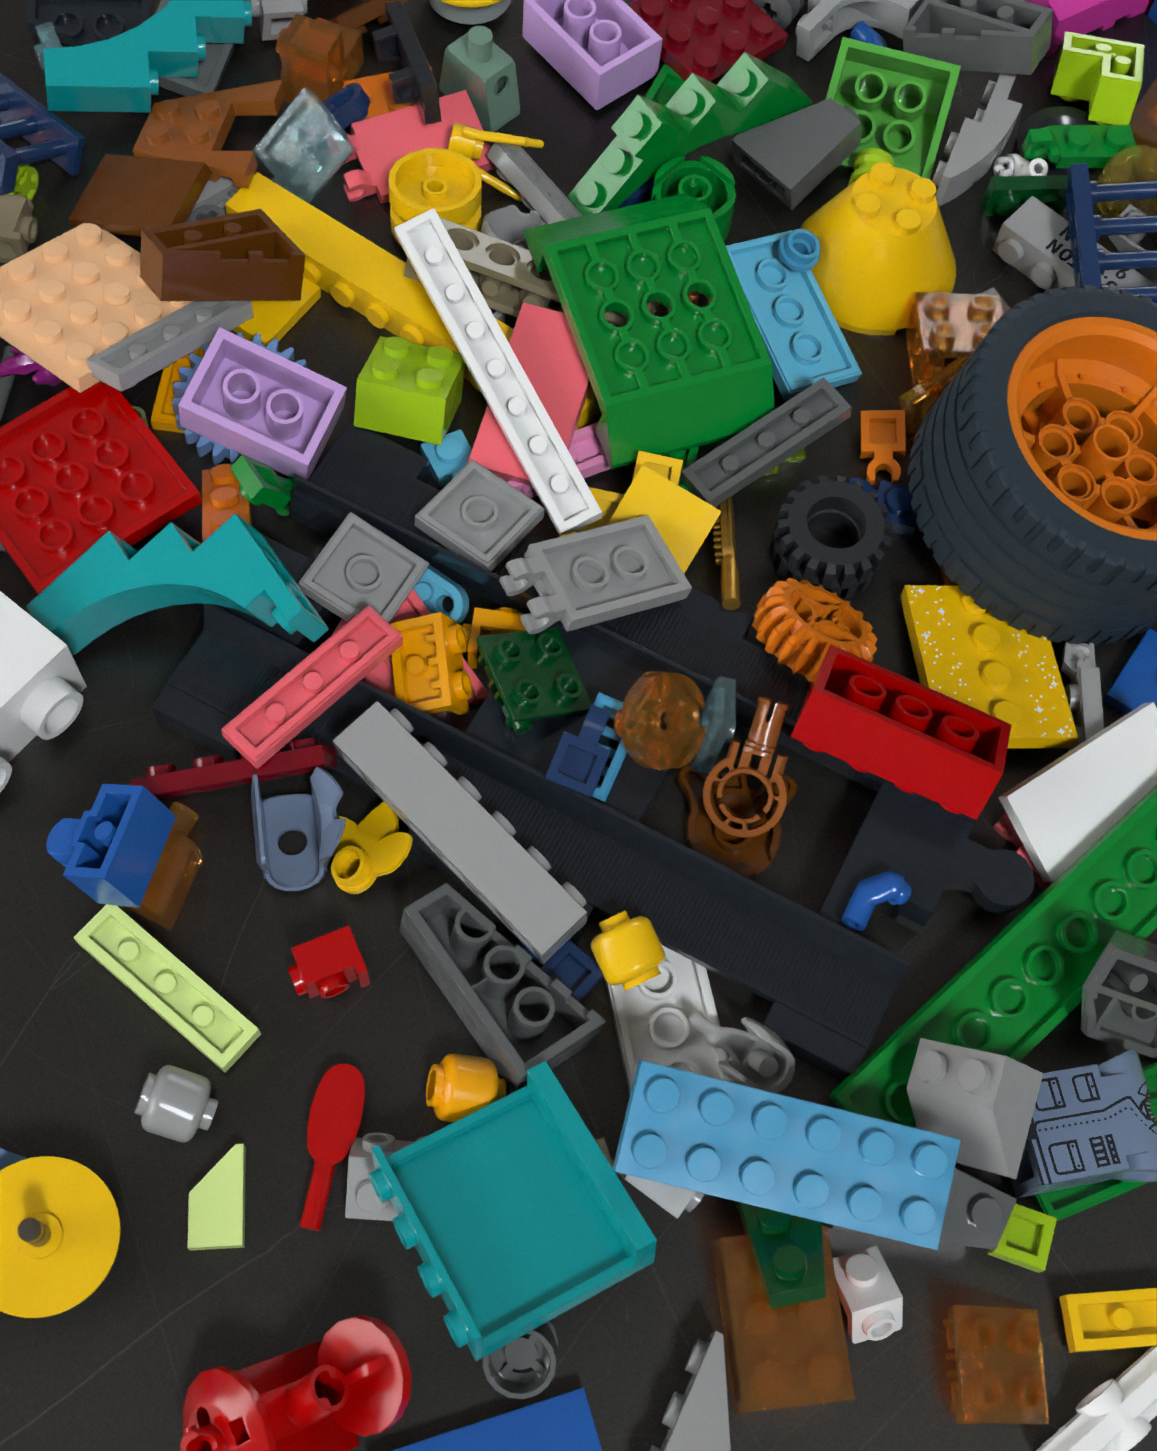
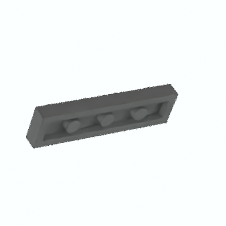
M823 377L682 470L681 481L695 496L716 507L850 418L852 407Z

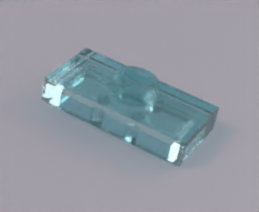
M719 676L718 680H715L693 730V771L710 773L724 742L731 743L736 725V679Z

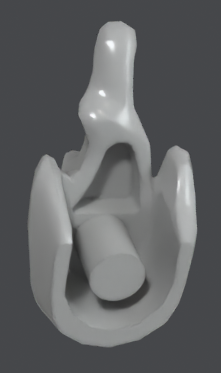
M698 1011L691 1013L689 1022L705 1036L708 1044L711 1047L723 1048L729 1055L725 1061L718 1062L720 1069L727 1077L738 1084L774 1093L784 1090L791 1082L795 1072V1059L786 1044L775 1032L759 1022L746 1017L741 1019V1023L748 1031L721 1027L706 1019Z

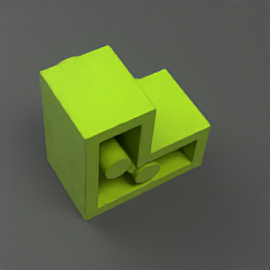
M1065 31L1052 77L1050 94L1058 95L1059 98L1065 101L1074 102L1080 99L1090 101L1088 120L1095 121L1099 125H1129L1143 82L1144 45Z

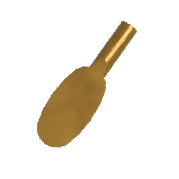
M731 496L715 507L722 512L712 527L715 530L713 532L715 536L713 539L715 542L714 549L717 550L714 554L717 557L715 562L717 566H722V606L727 610H735L740 606L739 570L736 564L735 521Z

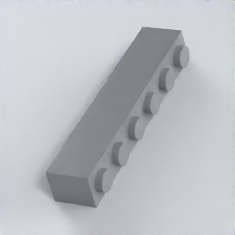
M376 701L333 740L338 755L515 937L544 964L587 923V912L583 909L587 904L586 900L569 882L566 881L560 885L548 873L551 865L536 848L530 846L525 850L512 837L516 834V830L500 812L495 811L490 815L478 803L482 797L465 777L461 776L458 780H455L444 769L448 764L444 756L430 742L422 746L410 734L414 728L400 711L393 708L388 712Z

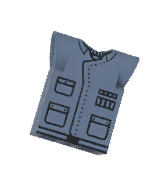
M1136 1048L1126 1051L1100 1065L1094 1064L1043 1073L1017 1178H1010L1016 1198L1103 1182L1110 1179L1132 1182H1157V1120L1151 1111L1150 1091Z

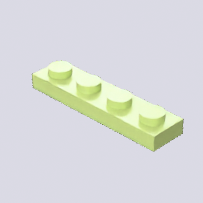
M106 904L73 937L83 949L224 1073L230 1069L261 1035L260 1030L117 905Z

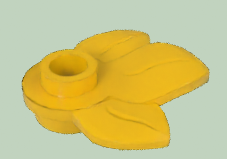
M382 802L372 810L358 825L354 821L340 816V818L346 819V824L340 842L332 855L334 858L331 864V874L337 886L349 894L362 893L374 883L377 877L394 872L410 852L413 838L410 834L399 832L398 817L385 802Z

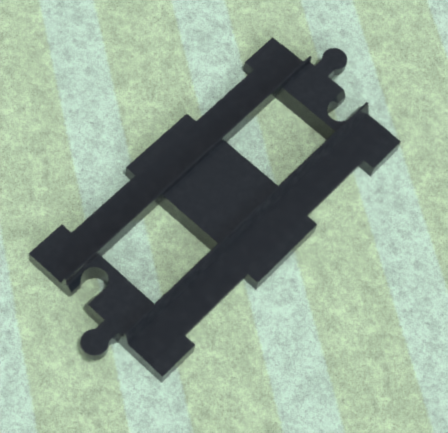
M351 421L309 480L296 474L293 477L295 490L292 492L289 508L291 518L320 533L332 537L351 512L430 563L429 565L457 584L503 607L516 609L521 614H529L531 612L526 605L527 602L533 598L540 597L534 585L518 595L507 596L499 579L500 577L510 575L505 567L507 562L517 558H525L524 555L528 546L542 542V540L527 534L492 572L453 553L414 526L415 515L440 492V490L426 484L430 479L429 459L368 429L355 427L354 422ZM263 535L298 584L316 558L302 555L291 547ZM694 588L691 589L686 599L568 632L561 621H557L548 627L558 628L592 704H594L600 692L644 711L641 723L605 803L545 779L563 732L565 731L578 737L588 711L531 720L533 728L530 731L516 735L513 729L507 728L505 724L506 717L502 710L504 704L496 703L494 699L496 692L494 691L489 692L466 732L463 733L360 680L290 741L317 738L319 745L335 748L333 740L376 701L388 712L396 708L413 726L414 730L410 734L422 746L430 742L444 756L448 763L444 769L455 780H458L461 776L465 777L480 793L482 798L478 803L490 815L495 811L500 812L516 830V834L512 837L525 850L530 846L536 848L551 865L548 873L560 885L566 881L569 882L584 897L587 902L583 907L587 912V923L570 940L579 943L596 911L609 918L625 910L630 919L638 916L648 918L661 945L772 1002L762 1025L775 1032L783 1040L793 1057L841 1082L859 1068L896 987L912 964L911 961L852 932L850 927L841 921L856 885L861 880L887 870L903 874L905 881L911 885L912 889L908 901L902 905H891L888 901L875 905L874 908L920 933L931 917L943 890L971 892L977 904L985 910L996 914H1004L1018 909L1033 892L1035 883L1033 869L1027 860L1017 852L1006 849L992 851L968 839L971 829L977 820L964 814L951 813L935 801L917 793L904 792L886 779L872 773L857 771L847 762L825 752L810 750L801 741L792 738L791 734L812 682H808L806 677L798 672L793 674L792 669L787 665L778 664V658L774 654L767 653L765 649L745 640L754 617L737 609L727 610L723 608L721 601ZM306 596L330 629L338 616ZM203 604L204 630L167 681L166 686L151 708L159 724L230 761L240 760L241 753L223 737L221 729L315 651L328 631L313 642L298 630L293 634L288 633L278 622L273 627H270L256 617L237 609L214 604ZM759 696L773 699L768 715L769 720H771L775 703L777 701L786 703L790 707L786 712L777 743L877 792L817 913L643 825L707 708L750 729L758 706ZM610 718L606 726L622 733L627 728V725ZM603 735L599 740L600 744L617 750L620 744ZM288 743L283 748L289 750ZM335 748L338 768L328 769L327 771L379 797L338 755ZM608 758L605 765L606 767L609 768L612 759ZM604 776L600 777L598 785H602ZM412 830L409 831L408 834L413 838L409 855L462 882Z

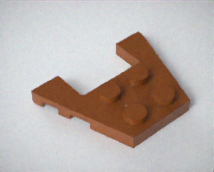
M282 80L155 102L133 147L134 156L204 162L212 172L209 178L210 181L217 182L220 179L219 176L232 178L233 184L236 187L249 188L258 166L254 151L221 150L236 116L278 115L285 97Z

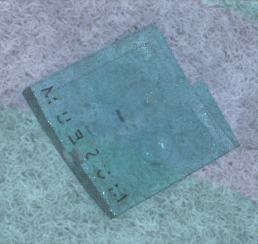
M304 88L253 151L275 176L272 179L273 182L310 203L353 153L355 147L323 102L312 90Z

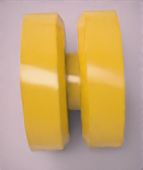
M425 148L413 151L395 162L389 172V201L391 203V232L398 244L400 242L396 237L394 227L433 208L440 218L481 232L482 177L475 162L462 153L445 148Z

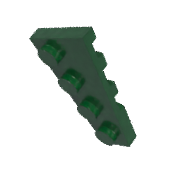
M735 1201L770 1309L825 1298L822 1222Z

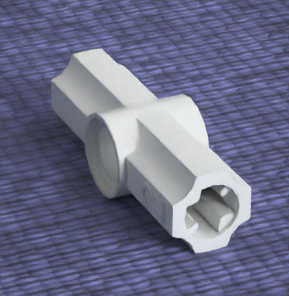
M1157 1346L1147 1350L1115 1380H1107L1090 1392L1076 1406L1075 1410L1078 1413L1064 1426L1060 1427L1052 1437L1043 1442L1042 1446L1036 1451H1128L1139 1443L1152 1428L1149 1422L1157 1416Z

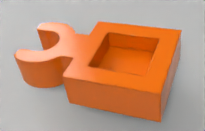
M905 410L860 411V458H873L867 467L866 481L874 487L875 473L885 470L891 475V483L898 485L901 468L894 458L905 457Z

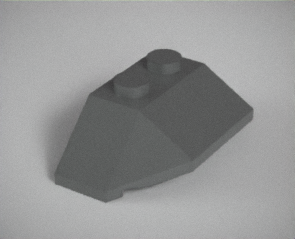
M1119 930L1115 931L1082 986L1081 1031L1086 1036L1127 1050L1136 1048L1137 1053L1157 1059L1156 944Z

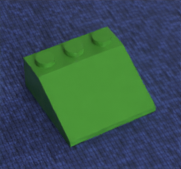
M843 37L826 99L832 98L842 107L848 106L856 112L861 121V145L839 166L853 169L856 155L860 151L867 148H878L886 151L893 157L895 167L909 170L921 178L930 179L961 66Z

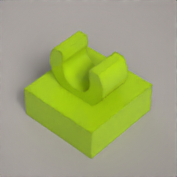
M1015 1203L996 1250L989 1249L987 1255L1037 1273L1045 1271L1057 1218Z

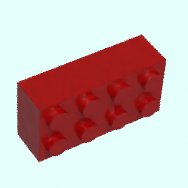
M830 644L808 690L791 737L801 741L810 750L825 752L847 762L857 771L872 773L886 779L904 792L917 793L935 801L951 813L964 814L977 820L1003 775L1012 724Z

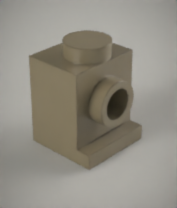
M16 194L0 196V263H8L28 252L29 243H34L36 240L38 223L37 219L32 216L34 205L24 196Z

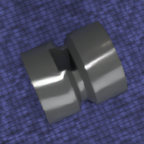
M556 1317L483 1357V1370L486 1379L497 1392L508 1398L526 1399L538 1395L549 1386L556 1369L559 1335Z

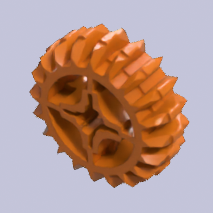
M788 578L786 581H777L757 604L758 609L754 614L755 620L752 624L757 631L756 638L766 644L765 651L767 653L774 654L778 658V664L787 665L792 669L793 674L798 672L804 675L808 682L814 680L830 644L869 662H872L874 659L873 655L877 650L875 644L878 639L871 632L873 629L872 625L863 620L862 612L854 610L850 606V601L842 600L837 596L836 592L831 593L825 590L822 584L814 586L808 580L802 579L798 582L792 578Z

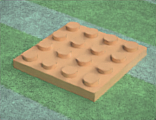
M83 223L0 267V337L81 393L100 382V380L92 376V371L88 368V358L193 301H160L140 278L141 253L108 231L100 229L99 226Z

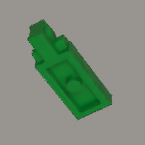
M1052 125L1044 128L1030 129L1022 144L1025 159H1049L1050 162L1055 163L1056 168H1070V164L1088 163V168H1131L1139 158L1131 125Z

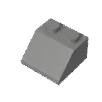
M920 1038L906 1089L916 1127L960 1139L957 1164L1012 1179L1017 1178L1043 1073L1008 1056Z

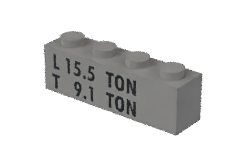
M1032 196L1002 224L992 251L1046 291L1055 288L1061 290L1062 287L1075 286L1068 221ZM1097 243L1098 249H1104L1105 253H1111L1102 245ZM1135 269L1105 270L1104 275H1101V283L1108 284L1112 288L1157 286Z

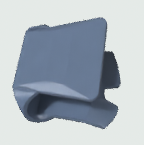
M317 766L310 777L312 794L291 793L262 799L258 774L252 775L251 806L256 861L263 872V878L275 889L300 891L318 884L324 878L325 872L328 870L329 861L340 842L346 819L339 817L337 805L343 796V791L333 776L321 767ZM294 830L304 834L307 839V845L301 853L287 855L279 849V839L285 832Z

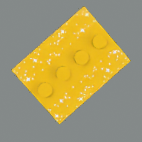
M904 586L900 599L921 685L1012 724L1008 748L1073 747L1078 739L1052 644L1051 641L1047 640V637L1042 636L1038 638L1029 635L1027 630L1022 629L1019 631L1009 626V622L998 620L991 615V611L988 609L983 610L974 603L975 599L970 595L967 597L958 589L960 586Z

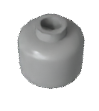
M166 1065L158 1071L157 1075L148 1073L134 1113L142 1115L141 1125L145 1131L185 1143L194 1137L198 1128L208 1131L216 1112L218 1100L209 1097L211 1082L207 1077L172 1065Z

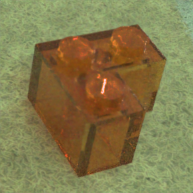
M296 14L288 28L281 30L277 39L276 50L280 54L282 66L280 79L284 84L286 103L308 111H312L343 88L345 81L354 79L364 63L362 32L319 17L314 20Z

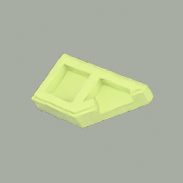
M235 1144L189 1192L188 1249L190 1251L245 1248L246 1147L244 1144Z

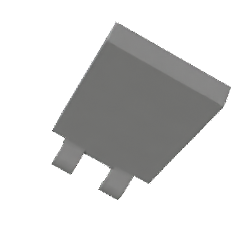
M649 515L530 544L524 555L525 558L513 559L506 563L505 567L510 575L500 577L499 579L507 596L518 595L532 585L537 590L540 597L533 598L526 604L531 613L521 615L520 617L528 634L542 632L557 621L562 622L567 632L686 599L692 589V586Z

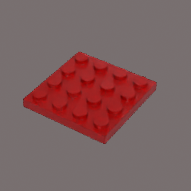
M102 381L81 393L70 386L0 427V544L37 595L108 531H111L132 546L202 503L200 492L122 393Z

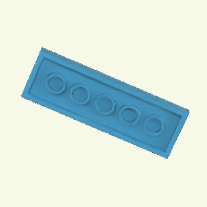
M639 1059L613 1170L634 1177L938 1250L961 1140Z

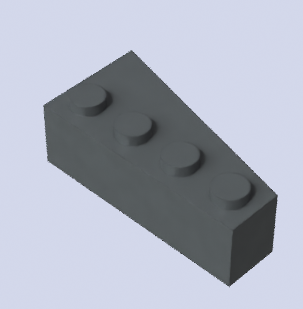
M445 883L404 908L399 931L487 1058L495 1063L498 1074L501 1078L505 1079L507 1087L513 1093L527 1086L528 1069L546 1061L552 1070L594 1042L604 1027L606 1020L593 1009L588 1011L571 996L572 991L557 978L555 980L550 978L531 961L533 958L518 944L516 947L495 930L496 925L449 884Z

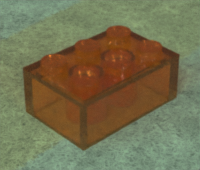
M826 1226L822 1227L825 1298L770 1309L747 1236L720 1238L712 1246L735 1416L837 1404L855 1400L831 1246Z

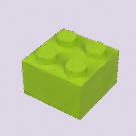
M380 336L357 378L354 426L441 445L461 402L465 361L461 354L455 353L443 346L428 347L410 343L401 337L386 338Z

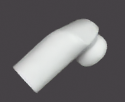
M1009 153L1006 157H998L995 160L993 171L995 176H1046L1048 165L1041 158H1036L1029 162L1018 154Z

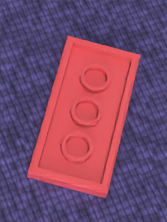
M523 302L509 344L569 451L591 383L565 313ZM487 405L468 463L474 460L500 478L532 486L489 405Z

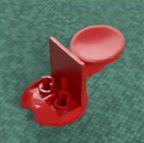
M362 1314L338 1321L325 1334L322 1343L317 1341L238 1371L221 1366L200 1372L190 1384L184 1402L183 1437L180 1443V1451L352 1450L360 1446L356 1434L369 1436L384 1432L402 1418L411 1392V1370L406 1351L395 1332L380 1319Z

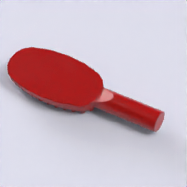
M349 1064L335 1065L324 1074L317 1087L310 1108L307 1126V1148L315 1162L299 1226L306 1230H321L335 1165L348 1155L352 1144L356 1140L361 1124L365 1102V1084L361 1072Z

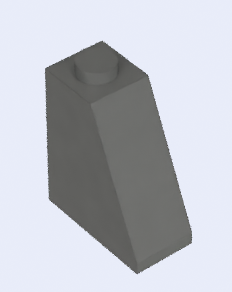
M829 98L738 134L732 139L734 162L792 211L861 145V121L853 109L848 106L842 107L835 100Z

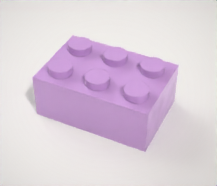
M524 0L522 37L596 111L658 75L662 38L623 0Z
M219 327L178 405L180 426L246 457L269 465L274 470L293 478L296 474L309 480L344 409L347 387Z

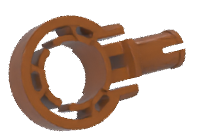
M759 696L758 706L748 738L743 747L739 765L736 766V760L742 741L732 739L727 757L721 760L706 778L703 788L705 810L710 820L727 834L743 838L761 835L777 824L786 809L788 785L783 773L788 756L779 753L772 776L768 775L786 712L790 707L786 703L777 701L771 720H769L768 715L773 699ZM754 754L762 756L759 767L751 765ZM725 767L729 768V772L725 776L720 775L722 769ZM740 773L752 774L763 782L768 791V802L764 806L763 811L767 814L774 799L779 802L777 810L766 822L750 827L749 823L760 820L763 817L762 814L759 812L753 816L739 815L731 811L724 801L719 804V807L724 815L727 816L725 819L719 813L714 803V782L720 781L717 789V798H722L725 793L724 786L731 776ZM773 782L777 783L779 794L775 793ZM731 821L742 824V826L732 824Z

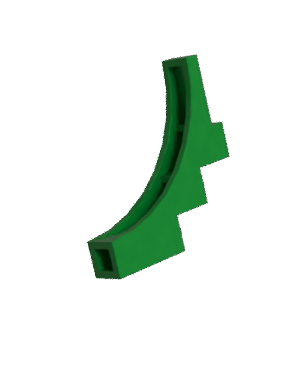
M744 52L717 85L691 73L665 106L638 94L611 127L617 136L573 188L568 197L583 216L616 209L641 185L656 175L659 168L670 159L685 156L693 150L722 137L745 132L811 106L813 102L790 76Z

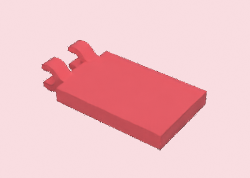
M463 90L439 97L441 122L426 125L416 104L351 123V135L339 133L329 137L328 141L331 148L328 149V153L334 166L343 165L358 158L363 169L352 170L343 174L346 182L343 185V189L348 201L354 202L366 196L377 194L380 204L389 202V172L395 162L410 152L425 148L448 149L454 122L483 131L467 91ZM488 141L484 142L480 161L471 159L477 167L486 172L494 170L496 166L487 157V153L491 149Z

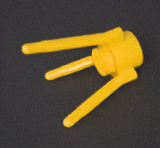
M454 122L448 150L462 153L470 160L476 159L480 161L485 141L542 148L544 142L528 137L482 131ZM478 167L481 172L482 181L516 201L521 200L522 195L518 191Z

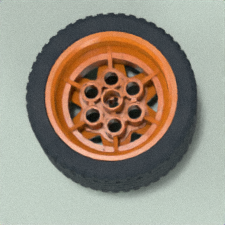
M1082 285L1080 288L1068 286L1062 287L1061 290L1055 288L1047 290L1043 294H1035L1027 300L1014 305L1012 309H1009L995 322L919 426L920 429L914 438V446L911 448L909 458L911 463L908 466V477L911 480L908 485L909 494L913 496L911 505L913 513L918 516L916 518L920 532L923 531L925 534L923 539L928 549L933 550V557L939 566L943 565L946 569L944 573L952 582L956 581L960 585L958 589L967 597L970 595L975 599L974 603L983 610L988 609L991 611L993 617L1000 621L1005 620L1009 622V626L1019 631L1024 629L1027 630L1029 635L1038 638L1045 636L1047 640L1060 643L1063 640L1065 643L1068 642V644H1081L1084 642L1088 644L1094 643V645H1098L1100 642L1103 644L1113 643L1119 639L1125 640L1133 637L1135 634H1140L1157 623V304L1152 302V298L1141 294L1134 296L1131 291L1123 289L1115 291L1114 288L1100 286L1099 289L1091 285Z

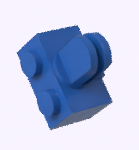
M102 784L91 811H84L81 819L63 818L53 827L46 843L47 852L66 868L63 876L98 904L139 908L177 816L144 786Z

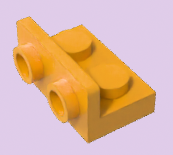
M442 612L389 623L403 636V644L391 654L396 698L428 715L445 711H452L458 715L469 713L468 699L472 697V684L468 673L464 670L462 653L466 652L467 641L462 626Z

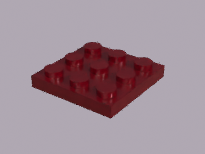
M637 0L628 5L662 38L660 58L684 81L687 80L691 73H694L717 85L744 52L762 60L784 47L788 37V33L752 0Z

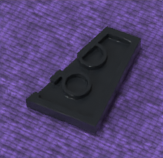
M28 0L26 23L31 33L76 47L107 40L138 27L153 16V0Z

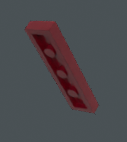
M309 738L289 742V751L274 754L258 769L242 754L240 760L224 762L223 756H209L193 760L194 768L176 771L175 764L146 768L147 776L130 779V785L144 786L158 800L250 784L252 783L253 774H258L259 782L311 773L314 772L317 766L324 770L338 768L335 748L319 745L317 738Z

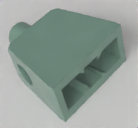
M475 26L468 33L448 45L444 52L439 90L442 93L449 95L466 90L481 126L489 132H495L520 114L515 63L506 52L493 42V34L489 28Z

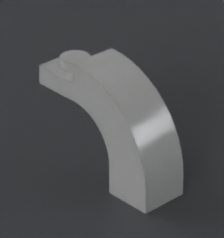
M808 0V14H804L800 18L795 30L797 36L796 55L809 62L831 39L845 30L854 28L860 21L865 22L869 27L885 30L903 39V29L924 0Z

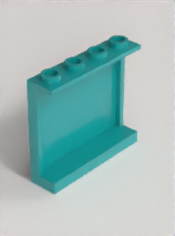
M546 1061L527 1070V1086L385 1157L379 1145L371 1148L375 1169L368 1172L372 1187L381 1203L390 1200L398 1216L393 1218L392 1221L399 1239L406 1250L415 1246L423 1261V1264L417 1266L427 1292L431 1298L441 1295L449 1310V1313L444 1315L443 1318L454 1343L458 1348L467 1344L475 1361L482 1359L654 1263L657 1244L655 1236Z

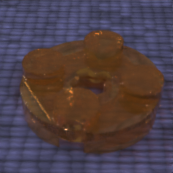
M663 671L645 672L630 688L622 709L616 713L614 718L615 732L619 737L623 738L628 754L640 766L665 771L670 768L679 769L693 760L703 743L706 726L699 725V709H705L704 698L698 686L684 674ZM666 711L664 721L667 728L666 730H661L660 718L662 713Z

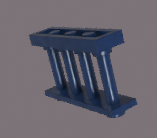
M0 73V120L2 121L0 122V196L14 192L17 168L20 166L51 159L70 175H78L85 137ZM21 136L32 145L12 149L3 140Z
M1088 163L1070 164L1065 188L1074 282L1077 288H1080L1082 285L1095 286L1096 289H1099L1100 286L1109 287L1108 284L1101 283V275H1104L1105 270L1157 268V250L1105 253L1104 249L1097 248V240H1100V236L1157 233V215L1101 218L1100 214H1093V206H1096V202L1157 198V181L1097 184L1096 180L1089 179ZM1157 286L1114 288L1115 291L1120 289L1131 291L1134 296L1141 294L1152 298V302L1157 303Z

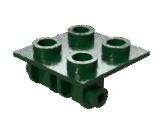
M557 627L547 628L536 634L519 631L477 636L476 641L480 652L478 662L481 667H484L490 680V690L496 692L494 695L496 703L504 704L502 710L506 717L505 724L507 728L513 729L516 735L530 731L533 728L531 722L533 719L589 711L592 702Z

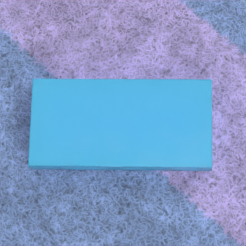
M792 230L726 246L772 362L773 379L784 401L790 400L823 377L834 388L856 382L862 375L812 270L805 272L794 271L788 268L779 257L778 245L783 236L792 232Z

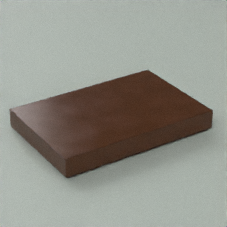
M105 154L68 220L74 227L83 223H91L109 233L141 236L142 230L184 223L188 219L212 172L204 162Z

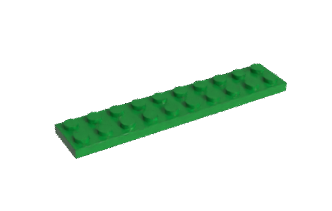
M1157 785L874 1051L852 1075H849L828 1095L839 1109L917 1128L906 1089L920 1038L1004 1055L1020 1062L1082 1002V986L1116 930L1145 940L1157 928Z

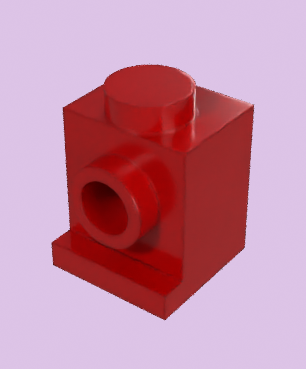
M349 925L291 948L296 964L287 969L298 996L308 993L309 998L318 995L323 999L331 998L346 991L350 987L349 983L358 980L361 988L370 985L368 970Z

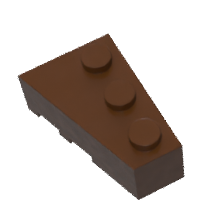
M262 209L142 230L140 278L160 301L301 300L306 255Z

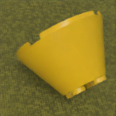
M878 162L871 167L870 171L863 174L815 211L802 224L800 229L812 232L819 240L820 258L811 270L839 327L866 335H895L896 330L914 325L919 328L927 324L945 307L955 284L956 263L936 200V186L930 179L921 178L909 170L893 167L886 162Z

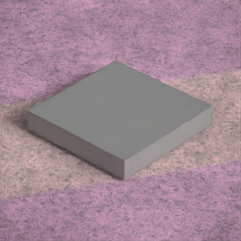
M472 460L415 515L414 526L453 553L492 572L544 518L545 508Z
M350 512L301 578L298 586L306 596L346 622H349L369 605L383 619L390 623L427 571L430 563Z

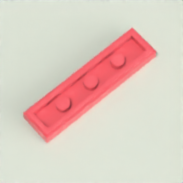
M368 605L221 729L223 737L258 769L403 644V636Z

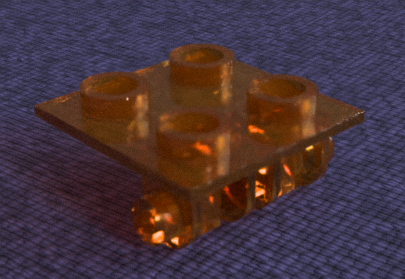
M951 1305L952 1308L947 1309L948 1319L943 1320V1326L946 1327L947 1349H955V1353L945 1355L947 1361H956L957 1370L947 1371L948 1378H957L958 1383L950 1384L952 1399L950 1412L956 1413V1424L1049 1425L1038 1310Z

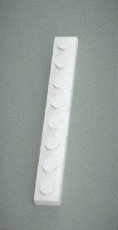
M433 208L394 227L396 237L559 535L562 536L563 534L577 531L601 519L602 511L435 209Z

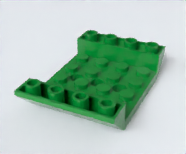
M684 193L524 230L523 234L537 272L545 270L550 272L602 412L596 432L610 469L636 463L638 451L664 456L732 438L775 410L772 362L709 206ZM693 291L699 292L707 297L709 305L705 307L696 306L690 302L687 294ZM657 301L663 304L668 310V315L658 317L651 314L647 309L646 303ZM609 311L619 312L626 318L627 325L623 327L612 326L607 322L604 314Z

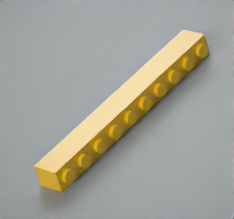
M258 172L253 176L249 188H241L225 203L227 215L262 209L306 255L303 277L329 293L340 305L353 308L364 315L375 327L385 328L394 335L408 340L410 343L428 347L443 346L455 353H460L422 282L404 276L406 267L404 261ZM495 318L509 343L514 329ZM465 363L464 378L481 392ZM590 385L576 430L591 425L601 413L592 385Z

